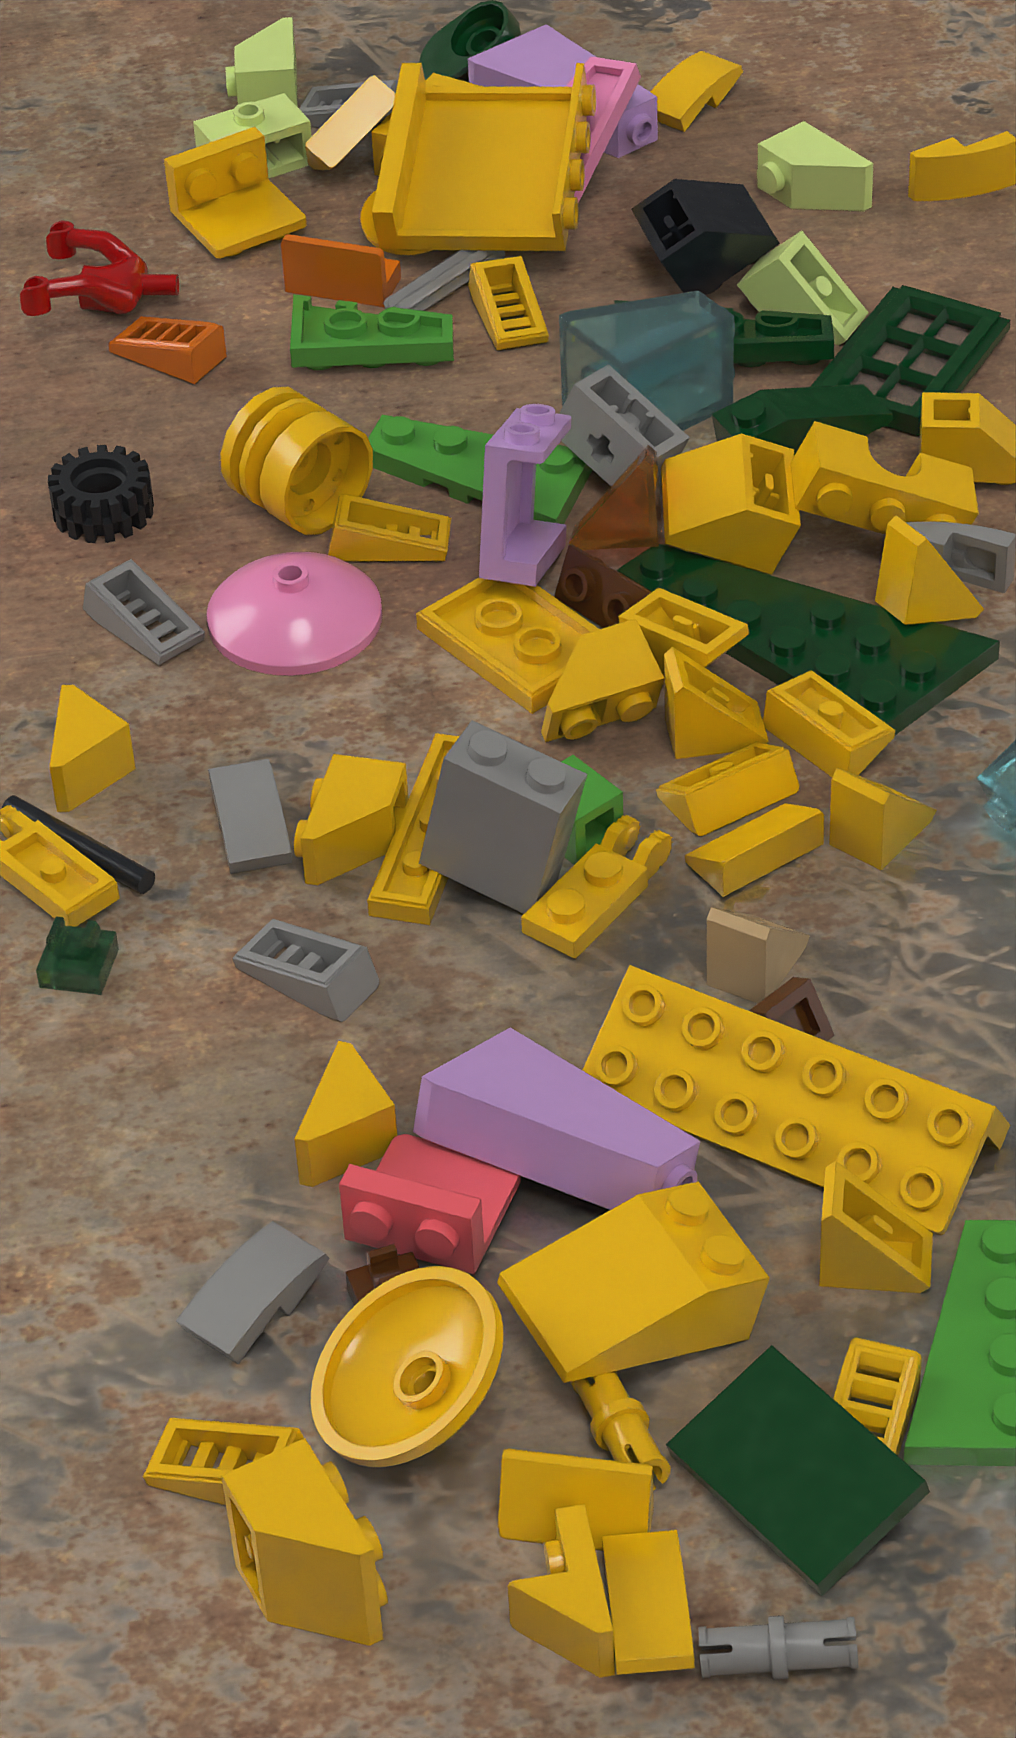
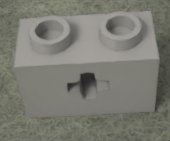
M609 364L574 384L559 413L572 417L571 429L561 441L630 504H633L662 485L661 466L666 458L681 454L690 438Z

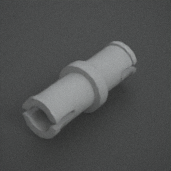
M784 1615L768 1616V1624L718 1628L698 1627L701 1651L733 1649L730 1653L700 1654L702 1678H710V1676L772 1672L773 1680L789 1679L788 1671L838 1667L859 1668L857 1644L824 1645L826 1642L856 1641L854 1617L839 1620L784 1623Z

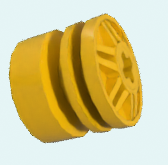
M272 387L254 396L237 413L228 428L220 453L221 473L231 489L264 508L268 513L304 535L322 534L331 529L340 494L362 498L367 490L373 470V448L367 435L290 387Z

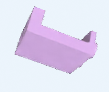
M524 405L521 408H516L486 443L479 578L536 586L566 545V524L533 519L536 464H542L571 429L572 417L570 415L557 414L555 409L548 405Z

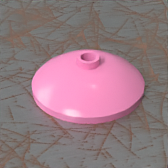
M313 552L274 554L246 564L219 585L213 593L207 608L208 631L217 650L227 659L241 667L271 675H304L324 671L345 663L362 652L372 642L379 631L382 621L381 597L374 582L360 569L341 559Z

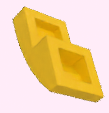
M704 51L697 52L686 58L669 71L650 91L657 96V121L685 132L705 104L714 108L718 107L742 75V66Z
M1008 131L967 146L962 145L954 137L910 152L908 197L913 201H940L966 198L1016 185V137Z
M677 1530L602 1536L603 1564L610 1618L613 1627L614 1658L617 1675L695 1668L688 1600Z

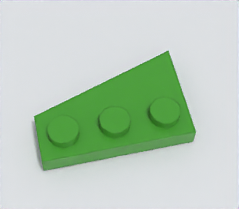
M293 294L290 341L292 368L307 367L312 370H325L332 366L345 365L378 368L393 363H416L421 366H431L442 361H454L452 314L397 307L387 308L379 314L364 313L358 310L357 302L338 300L335 304L336 309L312 306L311 296Z

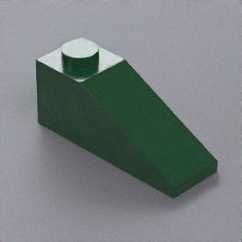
M864 384L763 389L711 414L717 441L738 434H745L794 449V456L814 421L864 436L894 422L892 412Z

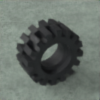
M97 445V452L89 453L88 447L78 449L79 457L75 458L68 453L62 457L63 465L58 463L53 465L51 468L52 475H48V487L54 523L57 522V528L62 533L68 530L70 538L78 540L82 534H85L86 543H96L97 536H104L105 543L114 542V534L121 533L124 538L132 536V526L141 530L147 525L146 518H152L154 501L150 471L146 460H140V454L132 451L126 455L125 447L117 445L113 452H108L107 445Z

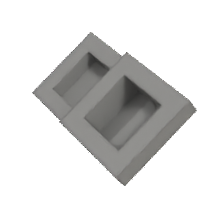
M906 522L929 540L961 581L1005 593L1014 578L1016 534L988 527L952 522Z
M263 759L208 769L230 874L292 863L291 846L270 760Z
M272 1221L240 1246L219 1267L193 1297L176 1322L186 1332L239 1365L277 1310L290 1316L330 1258L323 1251Z

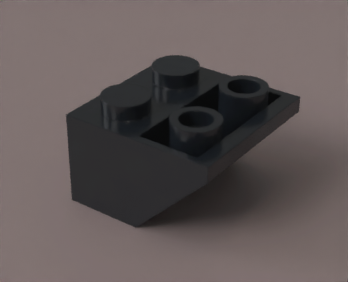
M673 179L631 208L660 262L691 304L703 296L715 292L721 287L723 282L748 265L756 263L760 257L780 244L743 184Z

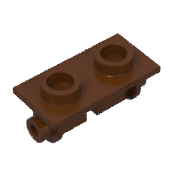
M570 544L568 545L554 597L605 628L619 624V615L652 592L606 565L601 559L593 557L575 545Z

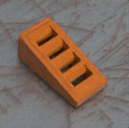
M141 316L108 343L109 352L192 384H196L227 357L223 326L203 321Z

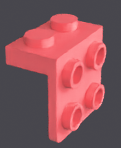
M408 1134L398 1135L392 1139L376 1171L349 1164L339 1183L345 1240L378 1249L394 1244L397 1254L402 1255L413 1252L415 1259L455 1268L475 1275L520 1185L521 1176L426 1139Z

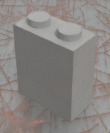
M471 720L443 759L419 864L523 914L526 913L559 878L587 774Z

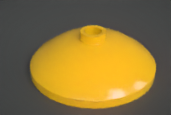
M430 1266L395 1276L363 1297L337 1325L325 1344L315 1368L311 1387V1411L315 1427L325 1443L349 1462L367 1467H387L416 1459L436 1449L454 1436L470 1420L482 1404L499 1366L504 1338L503 1322L500 1310L493 1296L479 1281L462 1270L444 1266Z

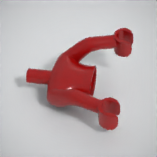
M61 220L51 226L50 233L46 236L47 252L52 259L71 258L76 254V248H83L101 253L112 264L103 266L84 265L79 275L48 280L43 276L30 277L26 280L24 289L20 292V304L25 315L39 316L51 310L50 298L74 295L79 297L81 309L127 314L137 306L142 295L178 296L179 276L178 274H148L145 261L113 234L101 230L74 228L72 222Z

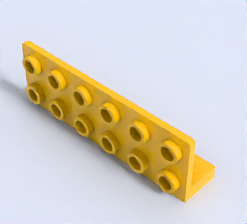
M629 965L582 1071L690 1135L823 1189L825 1168L837 1161L906 1214L937 1235L946 1233L983 1145L986 1144L1000 1150L1011 1126L996 1106L632 965Z

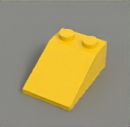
M699 1182L641 1193L500 1272L497 1284L563 1383L749 1340L770 1277Z

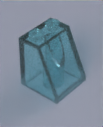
M700 291L572 310L559 315L562 406L574 384L609 364L682 431L712 417V413L733 403V380L735 378L733 367L734 315Z

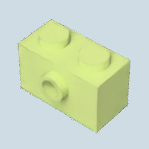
M285 93L256 102H244L238 104L234 109L193 121L196 147L256 127L265 137L269 178L309 166L305 143L312 137L310 120Z

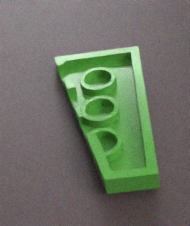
M382 414L368 437L373 448L374 469L422 487L433 482L447 487L449 497L467 504L474 498L483 499L485 445L492 438L493 434L466 430L458 426H443L421 422L403 416L394 417ZM557 445L542 464H536L533 520L564 524L592 472V469L566 446Z
M965 1220L904 1446V1462L908 1465L1016 1466V1220Z

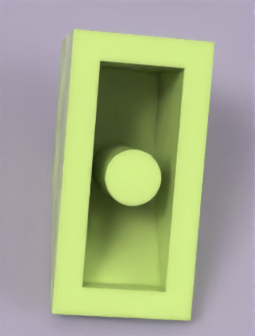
M286 17L281 18L234 47L235 66L226 67V85L228 97L237 96L238 104L256 102L285 93L298 107L293 18Z
M803 121L758 143L757 187L791 209L865 211L872 207L873 163Z
M800 231L760 257L737 284L750 303L759 312L764 310L831 315L834 344L836 345L846 342L869 314L803 231Z

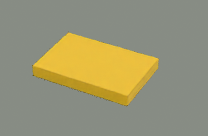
M479 577L416 613L417 629L531 714L547 706L580 635L599 630L595 625L538 585L528 586L481 579Z

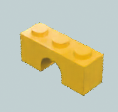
M814 421L791 461L795 509L886 535L887 524L895 516H898L904 522L933 521L972 525L979 515L971 467L920 452L906 476L896 475L881 467L874 460L869 451L867 436Z

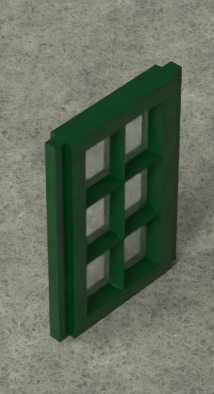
M909 286L892 287L810 387L864 384L892 412L894 422L886 425L887 427L918 436L921 424L922 392L961 393L1010 330L1011 320L1001 317V312Z

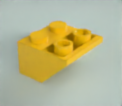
M738 434L666 458L661 466L665 544L678 547L686 552H696L730 562L736 566L772 575L801 526L800 512L798 509H795L791 472L794 449L745 434Z
M304 1438L221 1475L235 1566L266 1620L368 1646L383 1640L380 1607L388 1604V1597L375 1566V1562L383 1559L382 1547L376 1531L368 1518L362 1516L355 1519L346 1504L349 1503L347 1489L333 1462L328 1461L321 1464Z

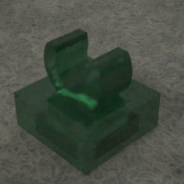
M56 916L36 968L39 988L102 995L119 951L116 931L101 930L99 924L93 920H88L85 928L65 926L64 918Z

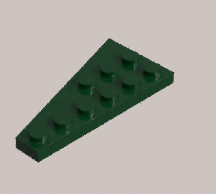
M659 543L654 544L617 569L619 573L651 592L657 588H662L748 624L749 635L726 652L727 655L777 685L812 670L895 729V735L999 659V640L936 622L904 625L883 607Z

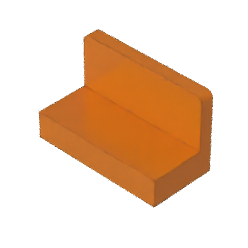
M286 234L281 241L285 292L385 307L383 304L385 299L392 295L401 280L400 260L384 258V251L381 248Z

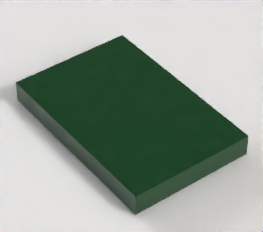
M773 1345L763 1352L665 1444L670 1455L821 1596L930 1493L924 1478Z

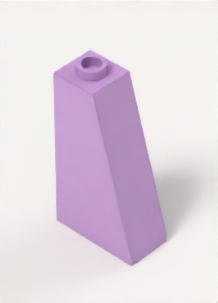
M546 24L468 58L469 83L484 87H566L575 75L576 63L585 64L591 56H596ZM637 84L604 153L617 158L658 140L657 96Z
M512 1028L506 1029L422 1076L413 1132L428 1141L609 1210L641 1193L697 1182V1172L694 1169L700 1146L698 1139Z

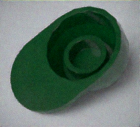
M489 0L480 2L469 8L440 29L424 47L419 63H422L425 80L432 73L454 79L459 78L468 72V58L520 36L519 22L508 8L499 1Z

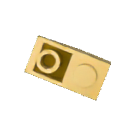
M922 392L919 453L971 467L974 482L996 483L1000 485L1016 483V425L980 393Z
M636 618L580 635L547 704L541 730L545 743L562 737L570 740L578 739L594 731L597 726L619 719L623 722L636 721L656 708L664 676Z
M333 754L324 778L317 777L314 781L310 801L311 812L308 820L301 819L295 831L294 854L296 857L303 858L305 884L320 885L386 855L409 799L406 763Z

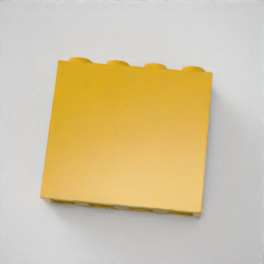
M402 63L372 209L379 248L385 250L566 251L569 229H577L579 207L578 199L574 197L575 191H583L584 161L580 157L581 153H589L590 124L586 119L587 116H595L596 88L594 84H587L584 63H576L573 87L426 86L422 63Z

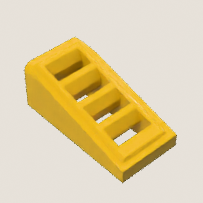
M522 256L470 263L468 288L496 350L548 342L549 333ZM511 291H512V293L500 294V295H494V296L492 295V294H499V293H505V292H511ZM516 303L518 304V305H511V306H505V307H498V308H497V306H503V305H509V304H516ZM521 315L524 316V317H522V318H515V319H509V320H502V321H501L502 318L515 317V316H521Z
M340 494L331 531L328 555L343 561H445L448 551L451 518L449 516ZM420 535H431V536H430V538H425V537H421Z
M853 1338L850 1341L833 1399L869 1431L885 1434L884 1438H877L899 1456L920 1388L922 1357L914 1350L862 1338ZM857 1398L887 1406H892V1409L889 1410L881 1407L855 1402V1400Z
M169 1418L143 1478L147 1485L226 1505L221 1475L246 1465L248 1460L255 1461L300 1441L304 1437L299 1428ZM191 1445L199 1447L191 1466H182ZM219 1453H224L218 1469L213 1468Z

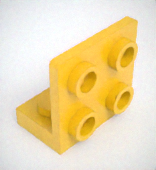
M256 127L164 159L170 212L218 259L238 255L243 250L270 240L284 238L286 234L307 226L306 215L269 180L265 137Z

